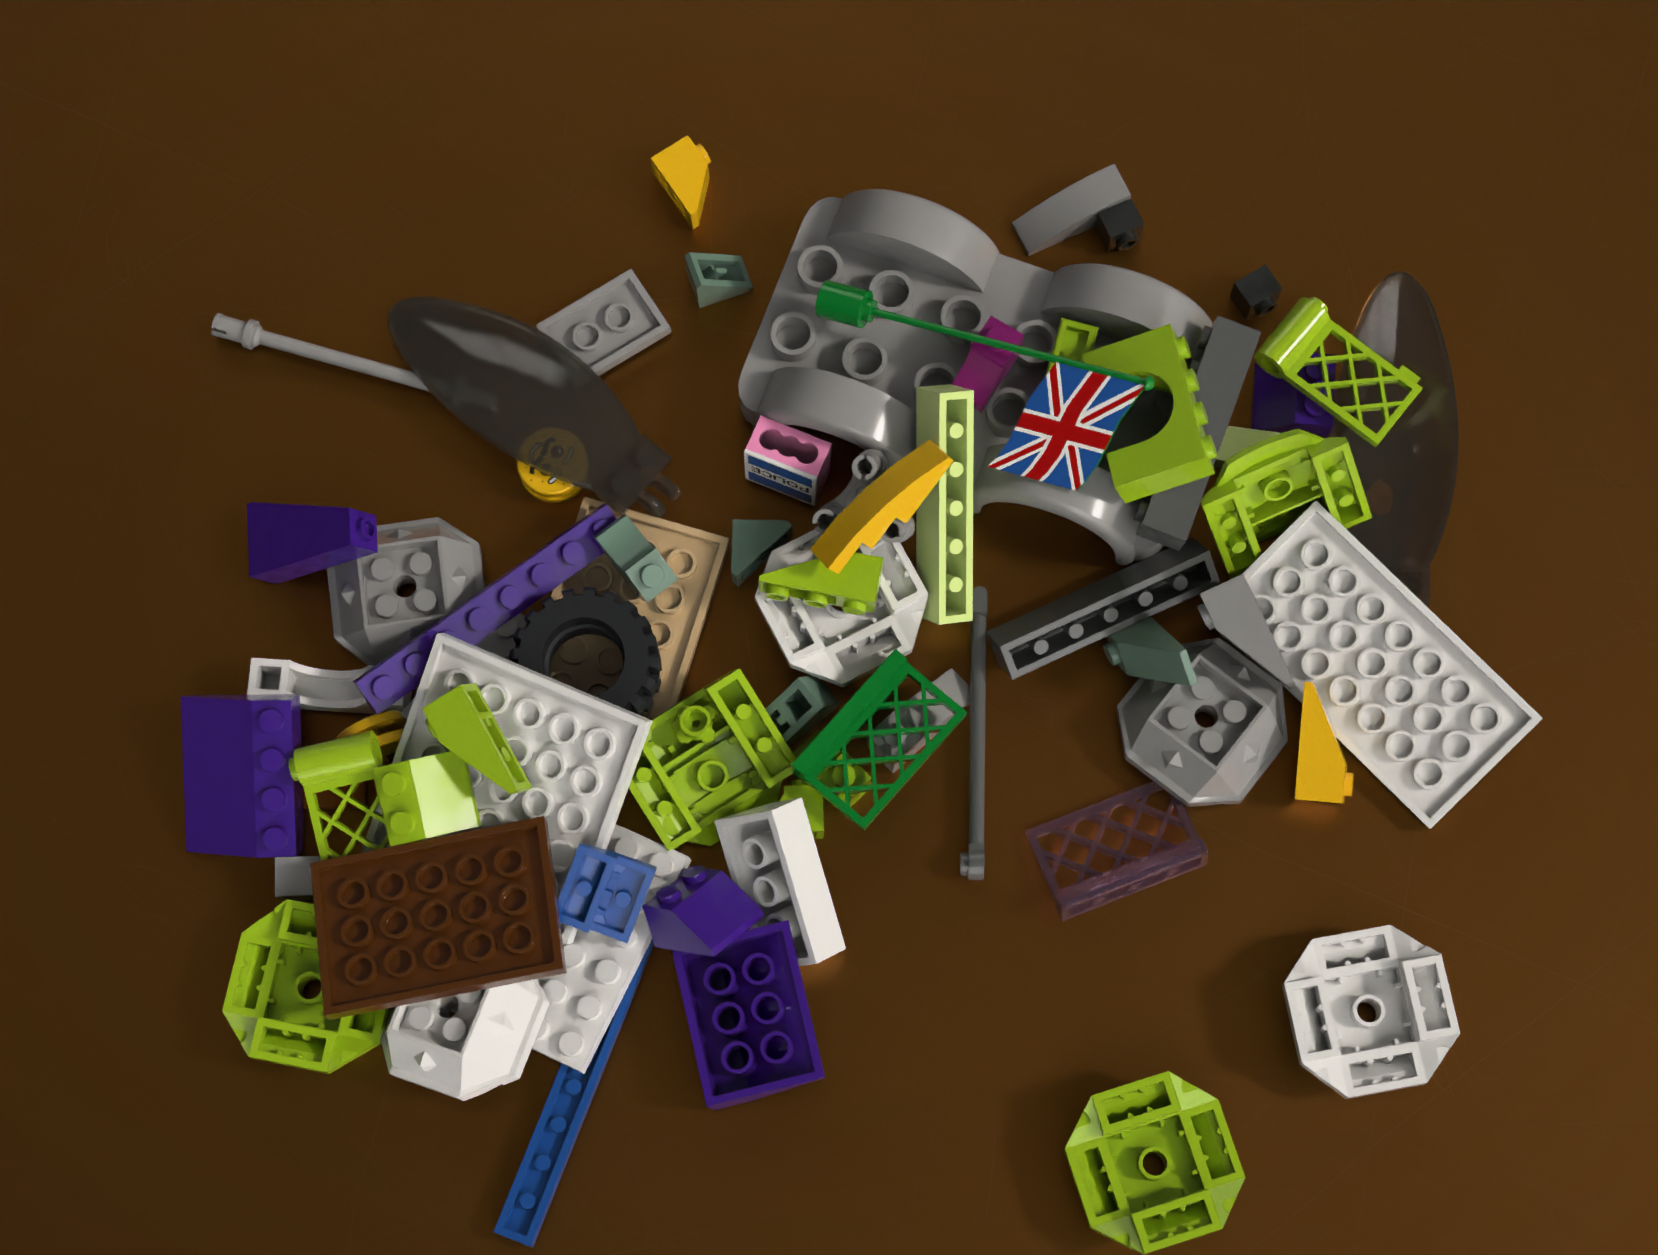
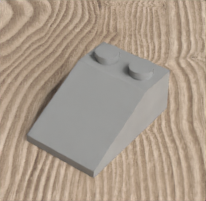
M1243 574L1200 593L1204 603L1197 607L1209 630L1216 628L1222 637L1288 689L1296 686Z

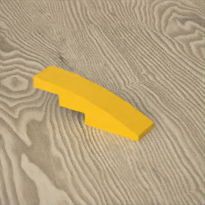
M929 439L893 464L868 485L834 519L810 550L828 569L839 574L862 543L873 549L895 518L907 523L954 460Z

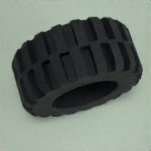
M584 587V594H574L572 588L561 591L563 595L561 599L553 601L552 597L549 596L542 600L543 608L536 613L531 609L524 617L525 627L517 628L513 637L516 645L515 648L510 649V661L551 678L550 662L552 657L566 641L585 634L606 637L618 646L622 654L623 668L617 681L608 690L595 697L638 715L643 711L649 712L654 704L653 695L654 693H659L661 684V657L650 623L645 616H641L638 613L637 607L629 600L623 603L620 601L618 594L608 590L604 595H600L597 593L596 588Z

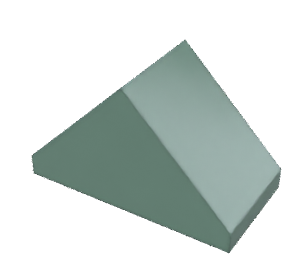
M689 252L684 256L687 277L699 308L738 296L753 289L741 255Z
M733 519L731 575L732 582L737 587L769 559L772 550L786 544L793 537L792 525L787 520Z

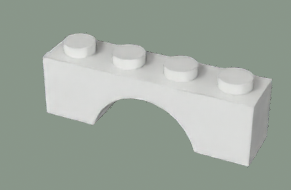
M251 658L247 695L300 694V709L375 714L353 683L355 679L374 666L367 665L359 670L337 671L308 667L291 660ZM412 691L384 711L398 710L402 712L411 702Z

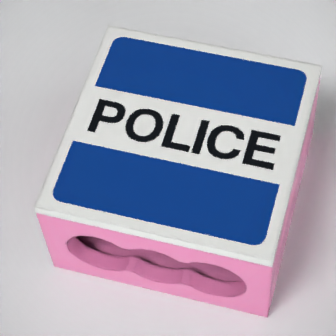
M760 416L744 451L745 479L815 506L831 472L832 443Z

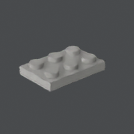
M629 269L536 325L540 336L575 389L580 388L671 333L670 325L632 269Z

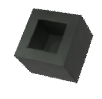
M1132 199L1098 212L1095 229L1107 252L1117 248L1123 251L1133 247L1141 239L1144 222Z
M1265 264L1236 281L1230 298L1246 320L1256 314L1262 317L1276 308L1282 287Z

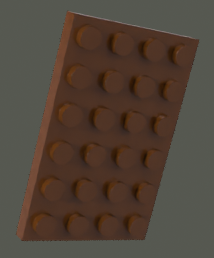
M544 816L310 863L324 1016L328 1020L567 973L548 822Z

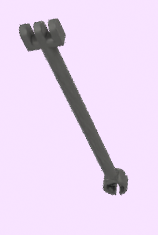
M977 586L973 589V621H970L968 852L960 853V876H968V880H984L987 590L982 586Z

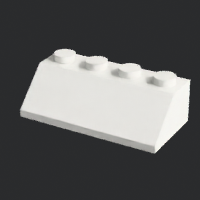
M802 797L773 802L714 821L732 881L762 909L764 917L747 930L788 920L799 966L817 964L846 949Z

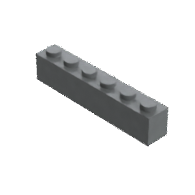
M1217 316L1211 327L1204 326L1196 346L1203 349L1199 361L1192 359L1188 368H1193L1200 390L1194 392L1196 402L1201 401L1203 403L1209 422L1203 425L1205 436L1211 435L1217 454L1261 332L1221 316ZM1216 458L1211 459L1213 465L1215 463ZM1210 476L1150 495L1148 500L1141 498L1133 520L1140 522L1135 535L1180 551L1188 538Z
M1192 537L1186 540L1180 551L1168 548L987 631L986 634L998 665L1013 680L1220 585V581L1210 551Z

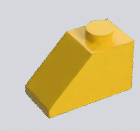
M687 135L651 157L653 174L688 224L694 229L699 226L710 179L708 164L711 163V160L704 147L700 143L695 146Z

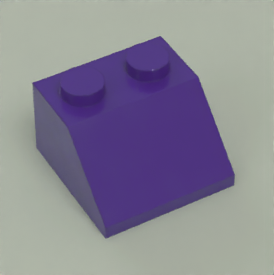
M1314 353L1311 358L1318 357V353ZM1325 354V356H1336V354ZM1255 362L1251 429L1278 433L1301 429L1322 438H1327L1333 427V416L1286 380L1271 376ZM1336 363L1327 364L1329 382H1334ZM1320 365L1304 366L1297 374L1309 384L1323 383ZM1331 389V395H1332V401H1333V402H1334L1335 389Z
M700 865L685 869L681 873L682 876L669 886L659 889L656 892V896L642 906L656 948L712 957L764 917L762 909L722 870L707 869Z

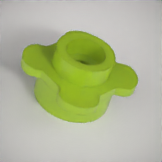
M696 705L690 707L682 706L677 711V717L680 722V729L677 731L678 740L683 744H688L692 740H701L706 744L711 743L716 736L715 731L712 729V720L716 716L715 710L709 705L703 707ZM696 721L700 723V726L697 728L692 726Z

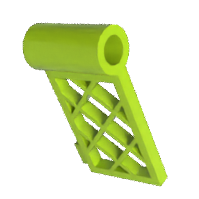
M1301 297L1255 352L1254 359L1265 372L1276 378L1286 380L1376 448L1423 389V387L1417 384L1421 378L1404 365L1397 369L1332 321L1327 313V306L1316 297ZM1329 334H1332L1343 343L1345 355L1325 356L1323 342ZM1316 350H1318V357L1311 358ZM1367 360L1374 366L1376 377L1356 379L1353 361ZM1346 362L1349 380L1329 382L1327 364ZM1320 365L1323 383L1309 384L1297 374L1304 366ZM1398 383L1409 394L1403 401L1387 402L1384 384ZM1377 385L1380 403L1360 405L1357 387ZM1351 388L1353 406L1340 407L1332 401L1331 389ZM1389 409H1396V410L1393 412V414L1389 417V412H1388V410H1389ZM1381 410L1383 426L1377 434L1363 424L1361 412ZM1349 413H1355V418Z
M372 730L297 748L294 750L293 758L289 759V770L292 779L299 781L304 788L321 861L349 855L357 841L372 850L386 848L390 844L388 834L380 846L361 835L372 817L385 824L373 768L383 765V759L378 738ZM374 779L378 796L372 806L368 807L352 797L360 782ZM351 785L347 793L338 788ZM330 790L343 798L332 817L320 810L316 793ZM348 802L367 813L357 831L338 821ZM379 804L381 807L382 815L376 812V809L378 808ZM322 819L329 822L325 829ZM334 826L352 837L342 856L330 849L327 837Z

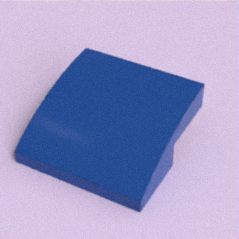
M580 843L558 898L560 922L589 933V930H593L628 943L657 867L613 851Z

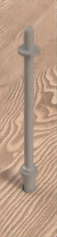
M217 313L212 322V336L242 343L243 348L251 350L258 345H263L453 398L454 408L459 410L464 402L487 408H495L499 403L496 395L470 388L469 379L466 376H462L457 384L268 332L263 330L259 321L253 319L246 322Z

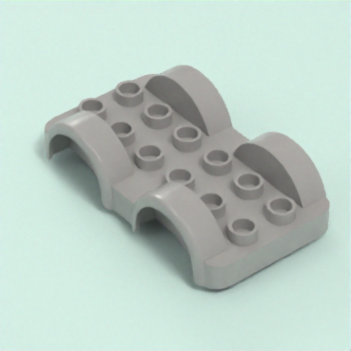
M858 190L847 194L843 199L836 197L821 199L805 215L741 371L738 383L740 408L745 420L753 425V430L760 416L784 425H795L819 430L847 440L865 450L874 448L881 450L886 454L890 467L916 449V387L952 384L963 366L973 342L877 316L874 317L871 323L867 322L863 328L819 318L815 310L816 300L820 287L826 280L872 291L873 300L877 301V309L977 335L990 316H993L1024 334L1023 347L1052 354L1061 318L1099 327L1093 350L1171 324L1178 337L1184 335L1191 353V357L1185 359L1187 368H1189L1192 359L1199 361L1203 349L1196 346L1204 326L1211 327L1213 323L1206 312L1191 298L1172 286L1145 274L1117 266L1097 263L1073 264L1051 272L1000 254L993 241L978 226L940 204L894 190ZM1020 354L982 413L974 409L973 513L979 514L982 507L988 503L1009 502L1057 514L1082 525L1105 540L1114 550L1115 562L1119 565H1128L1133 561H1142L1159 553L1164 545L1135 535L1140 522L1133 520L1141 499L1124 503L1114 488L1106 454L1145 441L1159 433L1171 417L1174 404L1173 396L1162 390H1143L1120 421L1098 467L1078 491L988 467L1009 441L1030 396L1044 379L1049 361Z

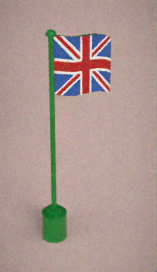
M826 280L820 287L817 295L815 310L819 318L863 328L867 322L871 323L874 317L877 316L1055 363L1030 396L1009 441L988 467L1078 491L1098 467L1122 418L1143 390L1149 391L1155 385L1154 378L1150 375L1147 378H1142L877 309V301L873 300L872 291Z

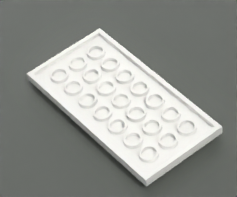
M1315 501L1243 573L1296 684L1291 689H1288L1285 685L1283 686L1302 703L1304 682L1314 683L1336 738L1429 829L1543 719L1318 501Z

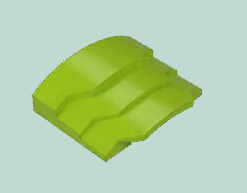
M1294 429L1259 441L1225 460L1215 485L1205 494L1200 503L1218 553L1230 579L1243 574L1262 555L1258 542L1286 531L1315 501H1318L1346 529L1372 518L1346 437L1322 438L1301 429Z
M735 668L652 719L653 722L628 789L668 852L686 841L712 846L720 840L715 820L777 802L782 780L793 774L792 764L796 758L741 669ZM696 705L703 707L709 705L715 710L716 716L712 720V729L715 731L716 736L711 743L706 744L701 740H692L688 744H683L678 740L677 731L680 729V722L677 717V711L682 706L690 707ZM696 721L692 726L697 728L700 726V723Z

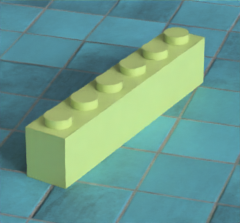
M951 384L916 387V448L930 439L954 460L916 510V572L929 594L922 618L938 625L973 621L974 390Z

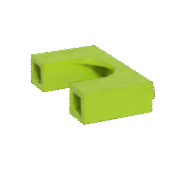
M1167 324L1082 354L1084 363L1142 378H1147L1150 375L1155 381L1152 389L1162 390L1173 396L1174 404L1171 417L1159 433L1145 441L1106 454L1114 488L1125 504L1215 474L1211 459L1217 458V451L1211 435L1205 436L1203 425L1209 423L1203 403L1201 401L1196 402L1194 392L1199 391L1200 387L1193 368H1187L1185 359L1190 358L1191 353L1184 335L1178 337L1172 325Z

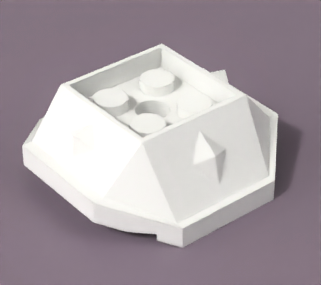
M813 530L772 550L763 574L817 559L810 548L822 534ZM880 538L873 549L862 543L856 550V553L883 557V571L874 613L866 611L865 615H853L836 610L830 604H827L826 608H816L806 605L803 599L789 597L787 601L774 600L766 597L765 592H760L758 586L755 602L790 668L845 687L876 671L895 649L904 656L912 653L929 594L899 542L888 543Z
M1392 925L1312 939L1282 984L1299 1065L1345 1099L1426 1084L1460 1035L1442 954L1428 946H1424ZM1359 1003H1367L1374 1008L1376 1013L1374 1022H1365L1359 1017L1357 1013Z
M538 979L389 1008L381 1040L389 1074L461 1101H466L486 1093L501 1084L506 1085L520 1079L550 1004L543 988L540 987ZM459 1002L456 1014L449 1018L451 1007Z

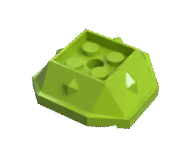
M286 899L275 907L272 912L241 933L222 1012L248 1057L330 1074L381 1044L389 1008L328 1020L324 1016L322 988L317 997L313 999L304 998L303 990L308 982L312 980H319L321 982L314 904Z
M1170 1071L1091 1095L1064 1148L1089 1228L1142 1255L1223 1229L1246 1178L1219 1100ZM1156 1154L1162 1159L1164 1169L1160 1175H1151L1145 1171L1143 1167L1145 1155Z

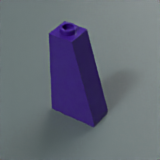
M258 502L247 504L249 577L278 584L378 553L376 515L348 507Z

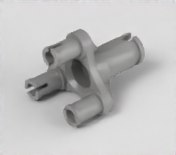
M875 448L867 449L853 460V476L847 487L839 496L822 506L814 514L812 524L817 523L818 527L814 528L817 532L823 534L834 519L868 485L889 469L888 458L885 453ZM913 517L907 523L895 518L881 538L888 543H900L908 540L915 531Z

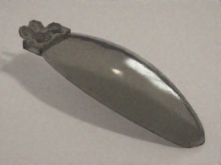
M1398 271L1389 274L1372 291L1362 309L1352 336L1397 369L1404 365L1421 378L1417 384L1423 387V389L1376 448L1334 416L1330 437H1346L1372 515L1371 519L1352 526L1347 530L1418 599L1429 607L1430 565L1436 555L1447 524L1457 474L1459 439L1457 403L1449 357L1432 302L1419 282L1408 273ZM1367 360L1353 361L1356 379L1376 377L1374 366ZM1343 362L1339 381L1349 380L1346 362ZM1398 383L1384 384L1387 402L1403 401L1409 394ZM1377 385L1357 387L1360 405L1380 403ZM1351 388L1337 389L1334 403L1340 407L1353 406ZM1389 409V410H1388V412H1389V417L1393 414V412H1394L1396 409ZM1381 410L1361 412L1363 424L1377 434L1383 426ZM1349 413L1355 418V413Z
M412 297L401 300L390 308L388 312V327L392 340L412 371L453 415L501 451L544 474L571 485L593 491L598 498L620 516L626 514L635 502L639 503L656 517H662L665 514V506L651 493L646 492L650 485L654 486L672 501L677 500L681 495L680 489L666 476L661 475V472L668 466L672 458L646 436L640 435L628 412L606 383L585 362L555 339L513 317L456 300L437 297Z

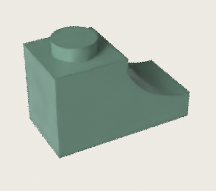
M626 514L620 516L594 536L596 542L638 599L648 603L678 580L658 550L646 540Z

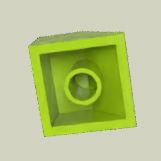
M452 751L373 768L390 847L481 826L468 763Z

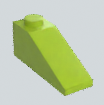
M476 683L459 685L422 708L427 717L425 720L427 729L447 749L509 794L525 792L532 788Z

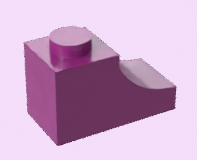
M990 316L978 334L1023 346L1024 334L993 316ZM973 342L963 366L951 385L974 390V409L982 413L1020 354Z

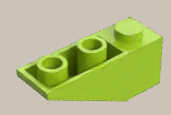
M855 552L839 574L828 569L817 558L760 575L758 580L759 591L765 592L766 597L779 601H787L789 597L803 599L806 605L816 608H826L827 604L840 606L844 612L853 615H865L866 611L874 613L883 571V557Z

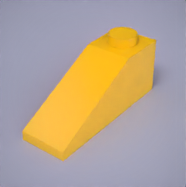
M1304 682L1295 799L1344 804L1345 796H1352L1354 773L1347 772L1346 760L1315 684Z

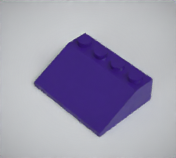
M300 694L181 696L186 852L255 858L297 857L305 849L303 786L299 781L292 779L289 770V759L293 758L295 749L302 747Z
M788 920L746 930L714 957L672 950L706 1106L708 1108L718 1110L825 1078Z

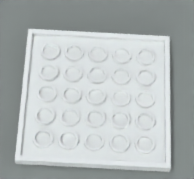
M437 633L392 764L449 752L450 750L443 746L438 739L434 738L427 729L425 723L427 717L422 708L459 685L476 683L532 788L525 792L509 794L468 764L481 826L422 840L544 816L548 822L558 900L579 844L583 843L607 849L653 721L446 633ZM379 804L378 808L376 809V812L382 815L381 807ZM373 817L366 838L380 846L387 832L385 824ZM363 844L361 853L372 851V849ZM560 922L563 943L566 945L573 943L578 929Z

